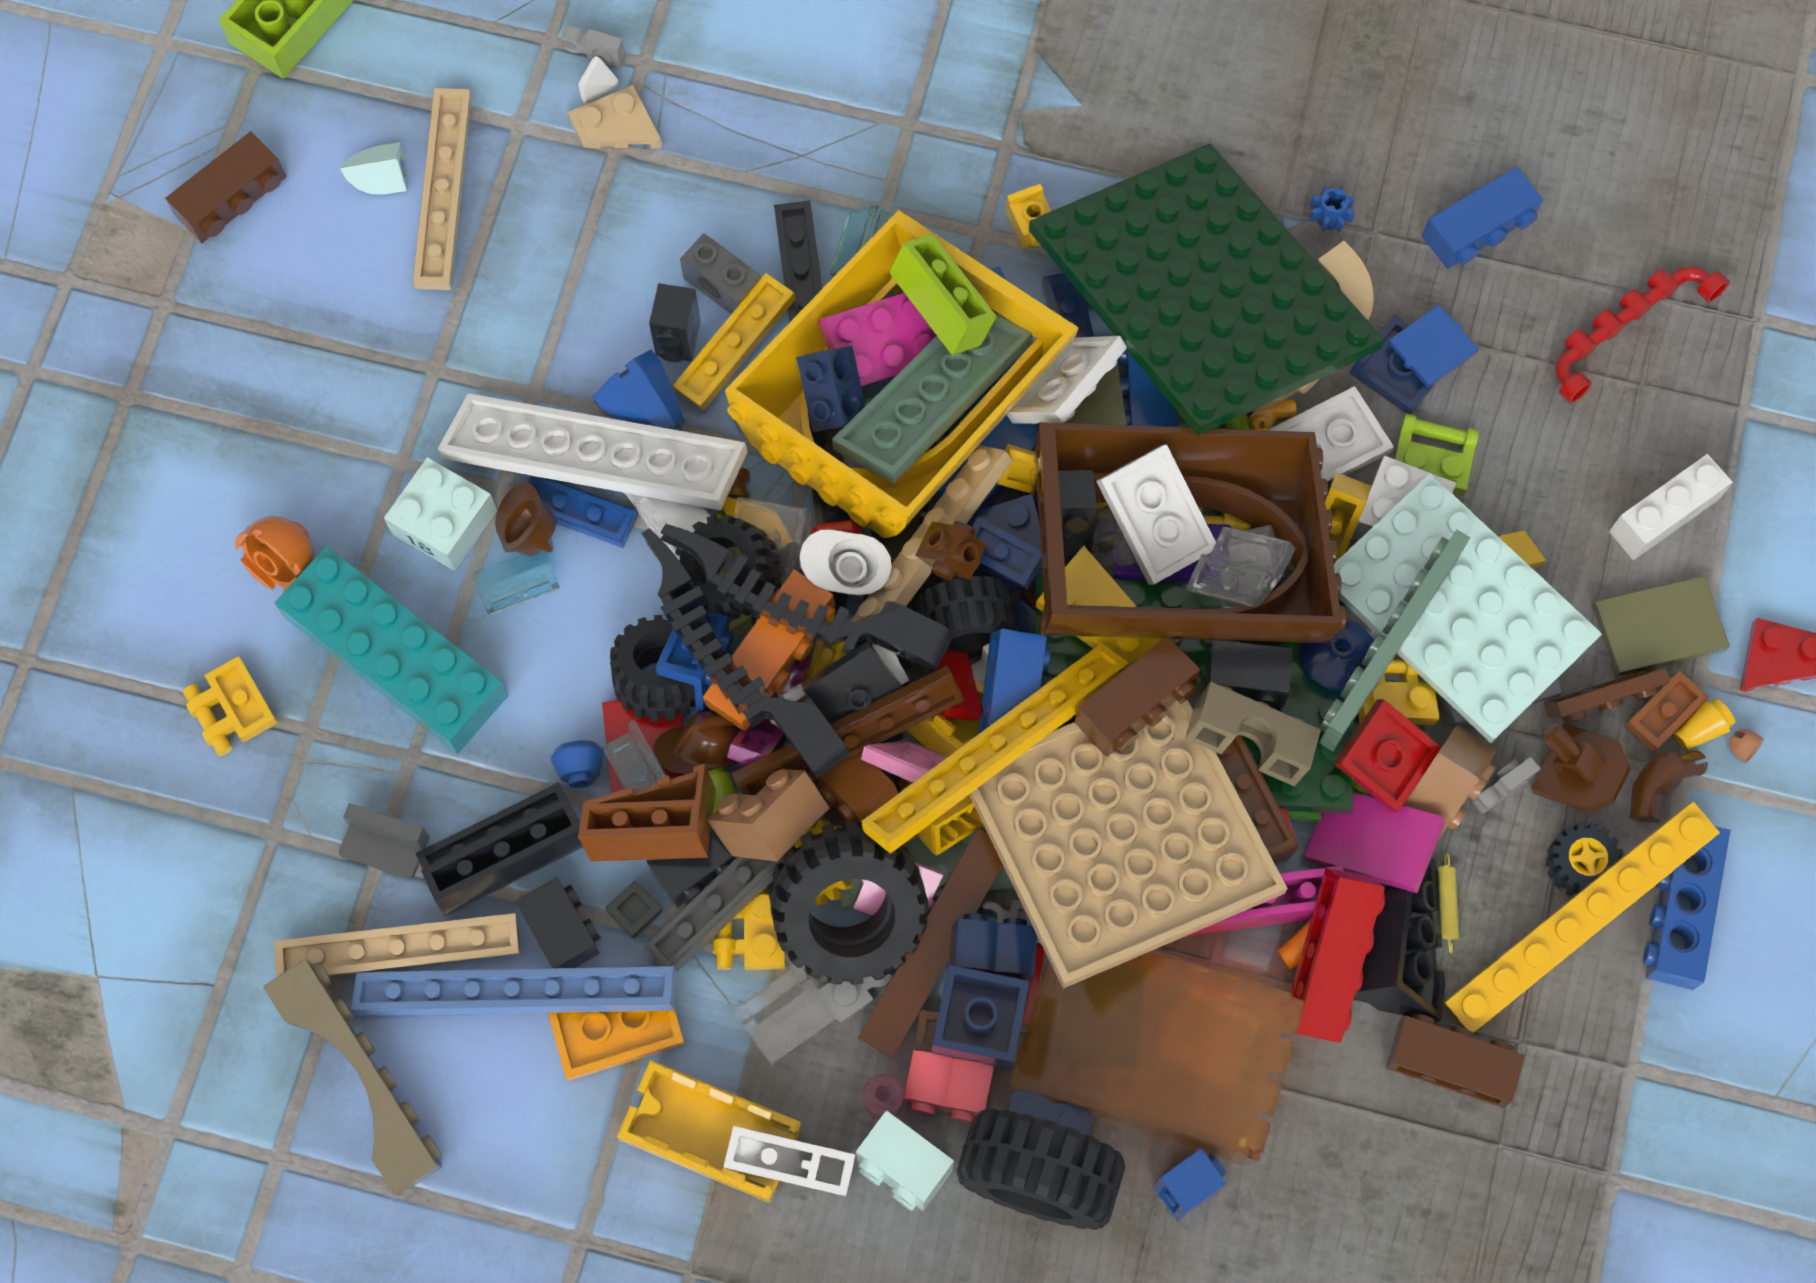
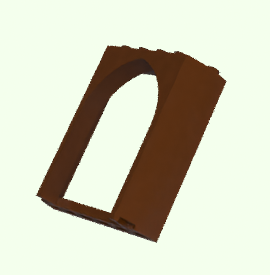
M1039 422L1034 455L1036 473L1031 494L1038 501L1044 609L1039 627L1040 635L1164 639L1168 636L1170 639L1327 643L1333 639L1338 630H1344L1346 610L1344 606L1339 605L1338 598L1341 593V576L1339 573H1335L1334 570L1337 546L1335 541H1330L1329 535L1332 528L1331 510H1326L1325 506L1328 483L1327 479L1321 478L1323 450L1322 448H1317L1315 432L1212 429L1197 436L1191 428ZM1167 444L1198 507L1232 515L1256 528L1272 525L1278 546L1284 551L1295 568L1290 577L1271 593L1252 602L1228 608L1185 609L1068 605L1058 471L1093 470L1096 503H1107L1096 482L1097 480L1157 447Z

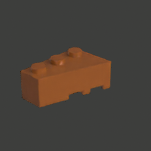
M862 752L837 764L818 779L815 776L810 778L830 808L834 807L844 822H857L859 829H863L862 820L898 794L894 783L877 766L861 760ZM918 833L901 846H905L907 843H909L914 838L919 836Z
M706 765L693 767L694 772L670 779L669 775L658 778V784L636 791L629 787L583 802L578 838L590 861L708 858L711 825L707 819L713 814L716 789Z

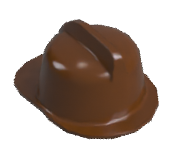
M522 482L514 486L500 503L495 519L496 532L504 551L507 553L516 551L532 556L541 550L552 552L554 549L551 537L556 528L557 520L555 516L542 503L536 488L531 483Z
M713 710L699 711L690 718L685 726L668 730L655 740L653 747L655 760L662 768L682 775L694 772L693 767L702 764L706 765L708 771L735 765L738 761L727 758L731 742L738 734L737 726Z

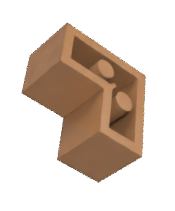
M1456 725L1403 806L1442 816L1445 824L1440 837L1447 827L1455 830L1467 812L1461 806L1468 797L1473 801L1476 800L1495 770L1496 766L1490 762L1497 750L1459 725Z
M780 769L767 778L766 786L757 795L730 794L724 797L717 804V810L707 821L732 856L778 862L830 807L805 771Z

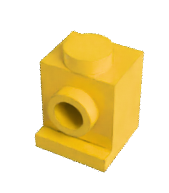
M1041 183L1007 195L1005 213L1022 249L1030 246L1041 247L1028 231L1030 220L1037 218L1035 216L1039 217L1051 212L1043 194Z

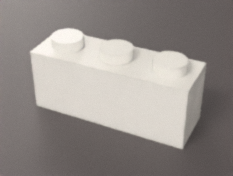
M1706 454L1620 515L1609 533L1634 561L1718 501L1733 482L1715 461Z

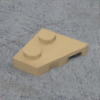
M633 85L567 112L583 148L611 146L613 148L629 149V144H650L651 149L663 147L662 140Z

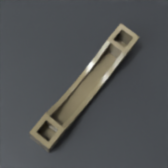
M304 959L264 985L263 988L284 1021L310 1030L328 1040L343 1053L357 1071L367 1091L373 1113L374 1145L372 1161L393 1194L400 1196L441 1168L436 1159L442 1153L429 1134L422 1138L414 1125L420 1121L418 1115L408 1100L400 1103L394 1094L393 1089L398 1086L397 1082L385 1065L379 1069L370 1056L376 1052L373 1044L363 1031L358 1035L354 1031L349 1021L355 1017L342 997L336 1001L327 988L333 982L323 966L319 963L314 967L312 963Z

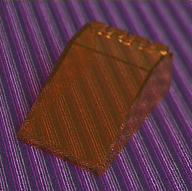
M1148 952L1063 988L1048 959L1008 1087L1017 1090L1033 1091L1045 1096L1050 1101L1056 1103L1065 1102L1084 1108L1094 1116L1197 1151L1202 1148L1206 1154L1213 1153L1218 1158L1239 1165L1258 1162L1260 1154L1263 1153L1271 1124L1257 1119L1258 1112L1269 1116L1274 1115L1283 1083L1268 1078L1269 1073L1285 1076L1294 1043L1280 1038V1035L1283 1032L1296 1036L1304 1010V1000L1292 997V993L1233 973Z

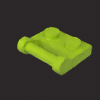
M1405 412L1394 459L1455 482L1456 485L1453 493L1464 496L1468 486L1479 430L1469 427L1467 430H1461L1416 419L1417 415ZM1412 433L1462 445L1461 453L1412 442Z

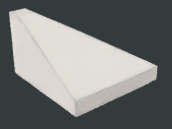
M595 56L578 83L583 104L586 105L617 89L619 80L605 63Z

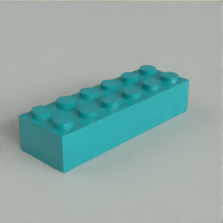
M327 546L274 602L288 622L456 754L463 749L508 697L502 681Z

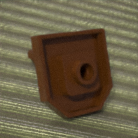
M1552 723L1549 728H1544L1541 736L1544 738V743L1550 748V751L1531 787L1532 793L1586 813L1615 803L1631 770L1619 741L1566 723L1563 726Z

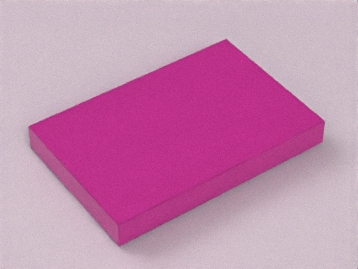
M1353 792V809L1351 813H1321V820L1315 827L1304 857L1307 862L1325 867L1343 866L1344 872L1370 877L1376 882L1417 893L1444 827L1445 820L1442 816L1402 806L1399 812L1390 811L1376 798Z

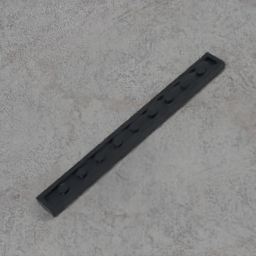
M810 200L774 205L784 285L793 291L797 298L788 308L789 323L822 290ZM809 423L815 444L847 466L846 457L833 450L832 439L842 428L838 427L813 433L811 423ZM812 488L816 524L852 520L845 510L837 505L831 506L827 504L818 492Z

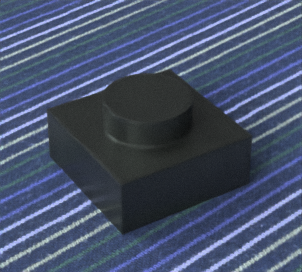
M633 881L605 907L606 911L633 939L663 912L662 908L636 881Z

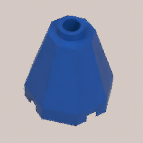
M651 349L632 359L625 365L627 369L620 375L616 372L593 395L594 403L605 415L612 419L683 431L681 427L685 424L684 416L661 360Z

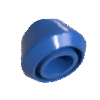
M571 741L559 745L551 755V762L561 781L569 783L571 788H584L592 785V780L599 776L605 754L604 750L593 741Z

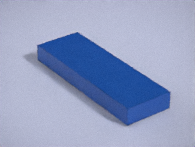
M531 475L528 483H531L536 488L542 503L555 516L556 524L624 548L637 519V510L552 479Z

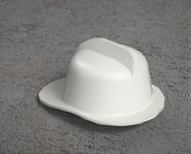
M820 530L811 534L805 540L799 554L801 569L806 578L816 587L847 595H867L880 590L889 580L892 569L891 558L885 546L875 538L863 534Z

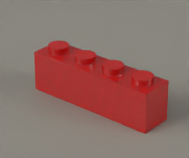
M1325 867L1283 1018V1023L1296 1034L1341 1043L1344 1031H1347L1350 1027L1353 998L1355 993L1360 990L1363 981L1362 967L1366 954L1371 951L1374 942L1373 927L1376 917L1382 912L1385 903V895L1383 893L1385 887L1370 877Z

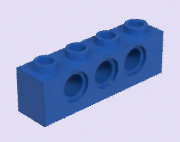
M1715 826L1720 833L1690 857L1697 864L1698 873L1690 872L1682 863L1656 884V888L1661 889L1659 904H1654L1649 919V925L1654 927L1652 942H1647L1643 953L1642 962L1644 965H1648L1645 978L1694 990L1705 982L1731 830ZM1677 895H1683L1689 899L1692 906L1691 911L1684 910L1679 906ZM1670 932L1677 933L1684 939V949H1679L1672 944Z

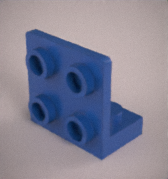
M706 610V614L712 622L709 624L713 629L712 632L722 645L725 654L729 653L732 657L731 648L734 634L729 632V616L714 614ZM673 628L656 665L657 675L694 685L696 713L709 710L710 708L707 707L703 696L712 685V681L705 669L702 671L694 656H691Z

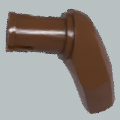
M1699 750L1681 755L1665 751L1651 759L1632 785L1630 819L1642 823L1660 822L1665 797L1680 785L1683 778L1704 774L1707 770L1708 762L1695 764L1694 761L1705 759L1706 756Z

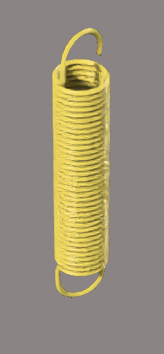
M1446 852L1444 866L1438 868L1441 935L1443 939L1448 940L1449 952L1452 954L1453 943L1450 946V940L1460 938L1458 931L1456 869L1449 867L1450 857Z

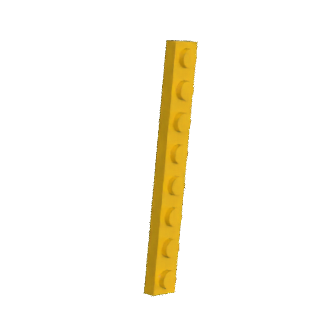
M1102 643L862 820L863 831L891 854L1077 713L1079 705L1129 666V662Z
M1694 801L1688 803L1446 999L1443 1004L1464 1029L1474 1033L1720 832Z

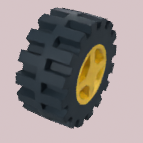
M1583 822L1577 823L1574 827L1569 826L1554 839L1547 851L1549 855L1546 858V866L1550 867V870L1547 872L1549 878H1555L1557 882L1554 885L1558 889L1565 888V894L1571 897L1579 893L1624 855L1623 850L1618 849L1616 846L1619 843L1617 838L1613 837L1611 839L1608 836L1610 831L1606 828L1602 830L1597 829L1598 824L1590 823L1588 826H1585ZM1578 862H1581L1583 865L1586 866V869H1587V870H1585V868H1584L1583 866H1581L1580 864H1577V863H1578Z

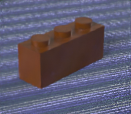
M250 131L165 199L176 218L202 244L210 237L217 236L224 229L225 225L236 216L246 213L253 203L264 194L274 191L281 181L286 178V174L279 159Z
M1166 636L1079 705L1075 724L1107 757L1117 748L1120 751H1124L1137 739V732L1147 724L1150 727L1157 725L1167 715L1168 707L1176 701L1180 704L1184 703L1195 693L1198 688L1196 682L1200 669Z
M1412 1014L1411 1017L1405 1016L1398 1023L1386 1069L1502 1108L1513 1101L1525 1056L1514 1052L1515 1047L1499 1040H1491L1490 1043L1475 1039L1473 1032L1460 1027H1451V1030L1436 1026L1434 1019L1421 1014Z

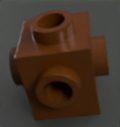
M932 521L915 556L931 566L932 573L945 580L952 581L954 577L970 580L980 564L981 556L987 544L974 536L976 533L974 528L963 522L955 521L951 525Z

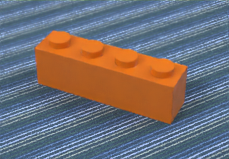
M795 569L771 601L776 604L781 594L785 592L792 596L791 604L787 610L794 612L799 601L802 599L809 603L806 618H813L819 604L829 608L824 621L831 623L836 614L833 594L825 589L816 587L806 576ZM761 616L734 652L732 659L737 668L742 665L748 672L747 675L752 681L760 676L765 683V688L769 692L764 697H771L773 692L779 694L785 688L791 677L788 671L796 660L801 662L806 658L814 642L805 639L804 633L797 631L793 635L787 632V626L779 624L776 628L768 623L769 618ZM712 683L703 696L707 707L746 732L750 724L743 712L738 714L729 698L726 700L717 684L714 685Z

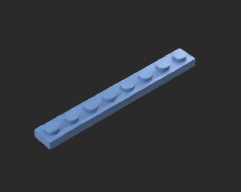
M674 966L356 972L351 1011L355 1016L673 1011L676 971Z

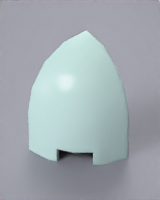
M401 142L364 149L350 156L340 167L346 180L358 190L366 193L391 194L407 191V177H404L400 161L404 160Z

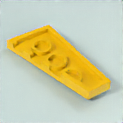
M1085 546L1079 550L1065 567L1068 605L1137 607ZM1044 593L1036 602V607L1042 612L1044 609ZM1076 636L1093 649L1102 643L1128 661L1129 666L1162 640L1159 638Z

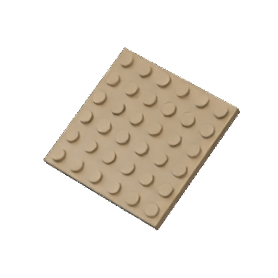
M1188 700L1181 704L1178 701L1167 708V715L1157 725L1150 727L1147 724L1137 732L1138 737L1131 746L1124 751H1120L1117 748L1108 757L1075 722L1056 729L969 794L1063 988L1286 893L1287 886L1216 752L1185 739L1193 713Z

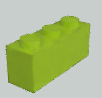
M933 233L904 242L889 271L891 276L952 356L981 346L997 317Z

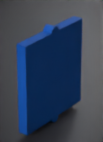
M1440 305L1434 307L1388 342L1405 362L1404 367L1411 369L1427 388L1479 350L1462 331V324H1456Z

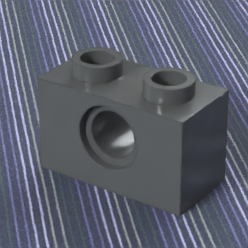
M705 233L680 258L683 279L730 314L734 312L761 279V274Z

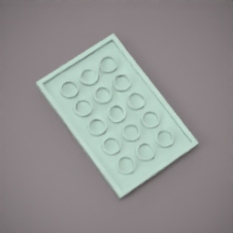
M1429 473L1335 562V573H1339L1341 576V593L1338 598L1377 635L1380 633L1387 637L1382 631L1400 601L1408 604L1403 598L1421 569L1425 570L1424 566L1440 539L1444 537L1450 540L1456 529L1471 537L1457 562L1397 654L1479 733L1492 743L1602 633Z

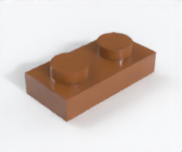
M1679 670L1670 679V683L1665 684L1628 721L1625 727L1654 753L1709 696Z

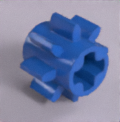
M1326 185L1323 186L1321 197L1317 195L1312 196L1309 206L1314 210H1312L1310 221H1317L1323 232L1326 229H1336L1338 232H1341L1344 221L1352 222L1355 211L1350 208H1352L1355 198L1348 197L1343 191V186L1330 189Z

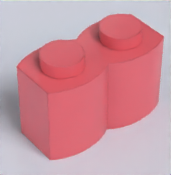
M913 1050L904 1094V1103L910 1104V1111L918 1114L934 1116L935 1110L951 1113L952 1120L971 1124L972 1118L981 1110H986L994 1066Z

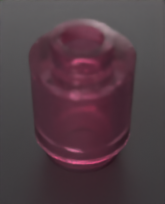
M880 1074L869 1079L864 1086L862 1095L863 1105L871 1118L879 1121L886 1110L895 1117L900 1114L904 1104V1091L896 1078ZM885 1090L891 1093V1097L886 1102H880L876 1099L875 1093Z

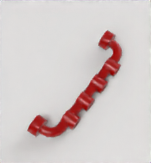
M1694 266L1682 267L1670 275L1664 269H1660L1648 280L1647 286L1651 289L1643 295L1637 289L1631 290L1619 303L1623 308L1621 311L1614 315L1609 309H1605L1592 322L1596 329L1588 335L1581 329H1578L1566 339L1564 345L1568 349L1558 358L1555 367L1557 379L1562 385L1559 394L1569 404L1579 400L1590 389L1592 382L1582 372L1573 375L1570 369L1571 365L1577 360L1585 359L1593 352L1596 346L1606 339L1614 338L1633 319H1640L1659 300H1665L1670 297L1684 282L1694 281L1700 284L1697 293L1707 303H1710L1726 290L1730 281L1720 271L1710 274L1706 270Z

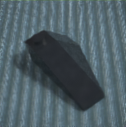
M1432 858L1417 893L1389 886L1383 910L1377 915L1375 920L1373 946L1371 951L1365 956L1362 967L1363 981L1360 990L1356 994L1379 1011L1409 1017L1412 1014H1421L1434 1019L1436 1022H1440L1444 1001L1445 976L1444 971H1437L1435 949L1442 948L1441 934L1436 933L1433 923V912L1439 909L1436 861Z

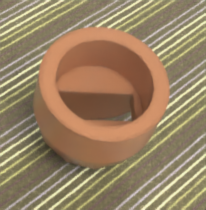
M1739 729L1735 732V737L1732 736L1729 739V748L1736 758L1746 764L1764 742V738L1752 730Z

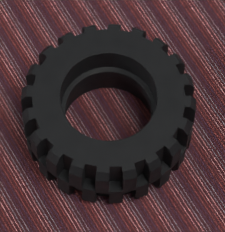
M844 822V828L834 829L833 823L821 826L822 833L814 836L809 831L801 836V845L798 848L793 845L783 855L785 864H776L772 874L774 883L769 887V900L777 941L782 951L788 953L789 960L797 968H802L805 965L806 974L815 979H820L822 975L827 976L828 983L838 985L842 984V979H851L852 985L863 984V978L873 975L875 980L887 975V968L893 966L895 969H898L906 962L904 954L907 951L914 953L920 944L918 934L922 935L925 933L928 923L926 913L929 911V906L919 868L916 866L914 857L907 847L900 846L890 854L869 837L863 829H859L857 822ZM863 879L873 882L885 890L886 895L878 911L868 920L854 926H831L819 921L811 914V907L818 895L828 886L842 880Z
M984 1109L972 1118L956 1173L959 1183L965 1186L967 1190L975 1192L978 1196L989 1199L998 1205L1014 1209L1023 1214L1035 1216L1045 1221H1052L1065 1226L1070 1225L1080 1229L1097 1230L1110 1222L1125 1171V1163L1121 1153L1113 1150L1112 1146L1100 1142L1095 1137L1080 1133L1073 1128L1064 1127L1046 1119L1035 1118L1028 1114H1018L1008 1110Z

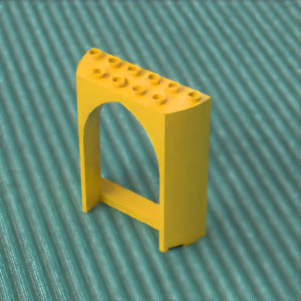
M900 210L877 231L725 389L729 403L727 407L729 415L738 423L750 444L759 450V453L766 461L771 464H779L789 472L790 476L797 483L809 485L818 492L827 504L839 506L859 526H867L883 538L896 536L907 526L1072 343L1078 332L1077 326L933 233L989 307L1019 327L1031 332L1032 336L1037 339L943 441L925 452L894 484L867 468H851L846 466L816 445L813 440L796 357L828 350L818 320L904 293L889 271L904 242L932 234L933 232Z

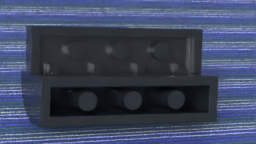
M558 782L415 854L422 867L421 872L442 914L446 917L583 848L578 838L580 822Z

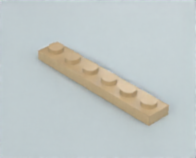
M434 88L412 282L415 289L452 290L472 104L470 89Z
M982 445L978 446L969 456L967 463L956 478L947 486L945 493L934 508L927 513L920 527L903 546L902 551L892 563L889 580L880 590L870 594L861 603L851 621L856 622L880 614L886 601H892L905 607L908 605L931 573L932 567L915 556L931 522L953 525L955 521H960L967 524L1013 461L1005 450Z
M516 913L274 941L276 977L304 959L312 963L314 967L320 963L329 977L356 974V972H375L521 955L518 915Z

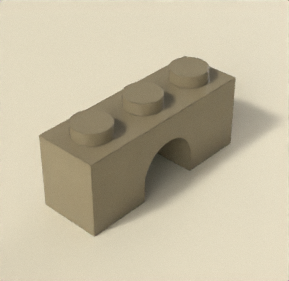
M1210 682L1196 700L1185 739L1222 755L1237 735L1246 736L1253 740L1260 749L1261 762L1258 771L1295 786L1311 768L1321 729L1307 724L1300 718L1291 717L1275 710L1266 703L1238 694L1227 686Z

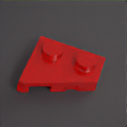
M1756 618L1752 622L1740 691H1752L1755 687L1771 684L1775 686L1790 684L1793 680L1798 679L1803 681L1816 679V633Z

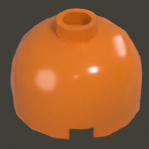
M268 516L261 518L246 527L236 537L235 541L236 550L241 546L245 554L240 560L250 574L272 590L275 588V583L284 587L285 589L282 593L285 592L315 557L312 543L305 527L298 522L283 517Z

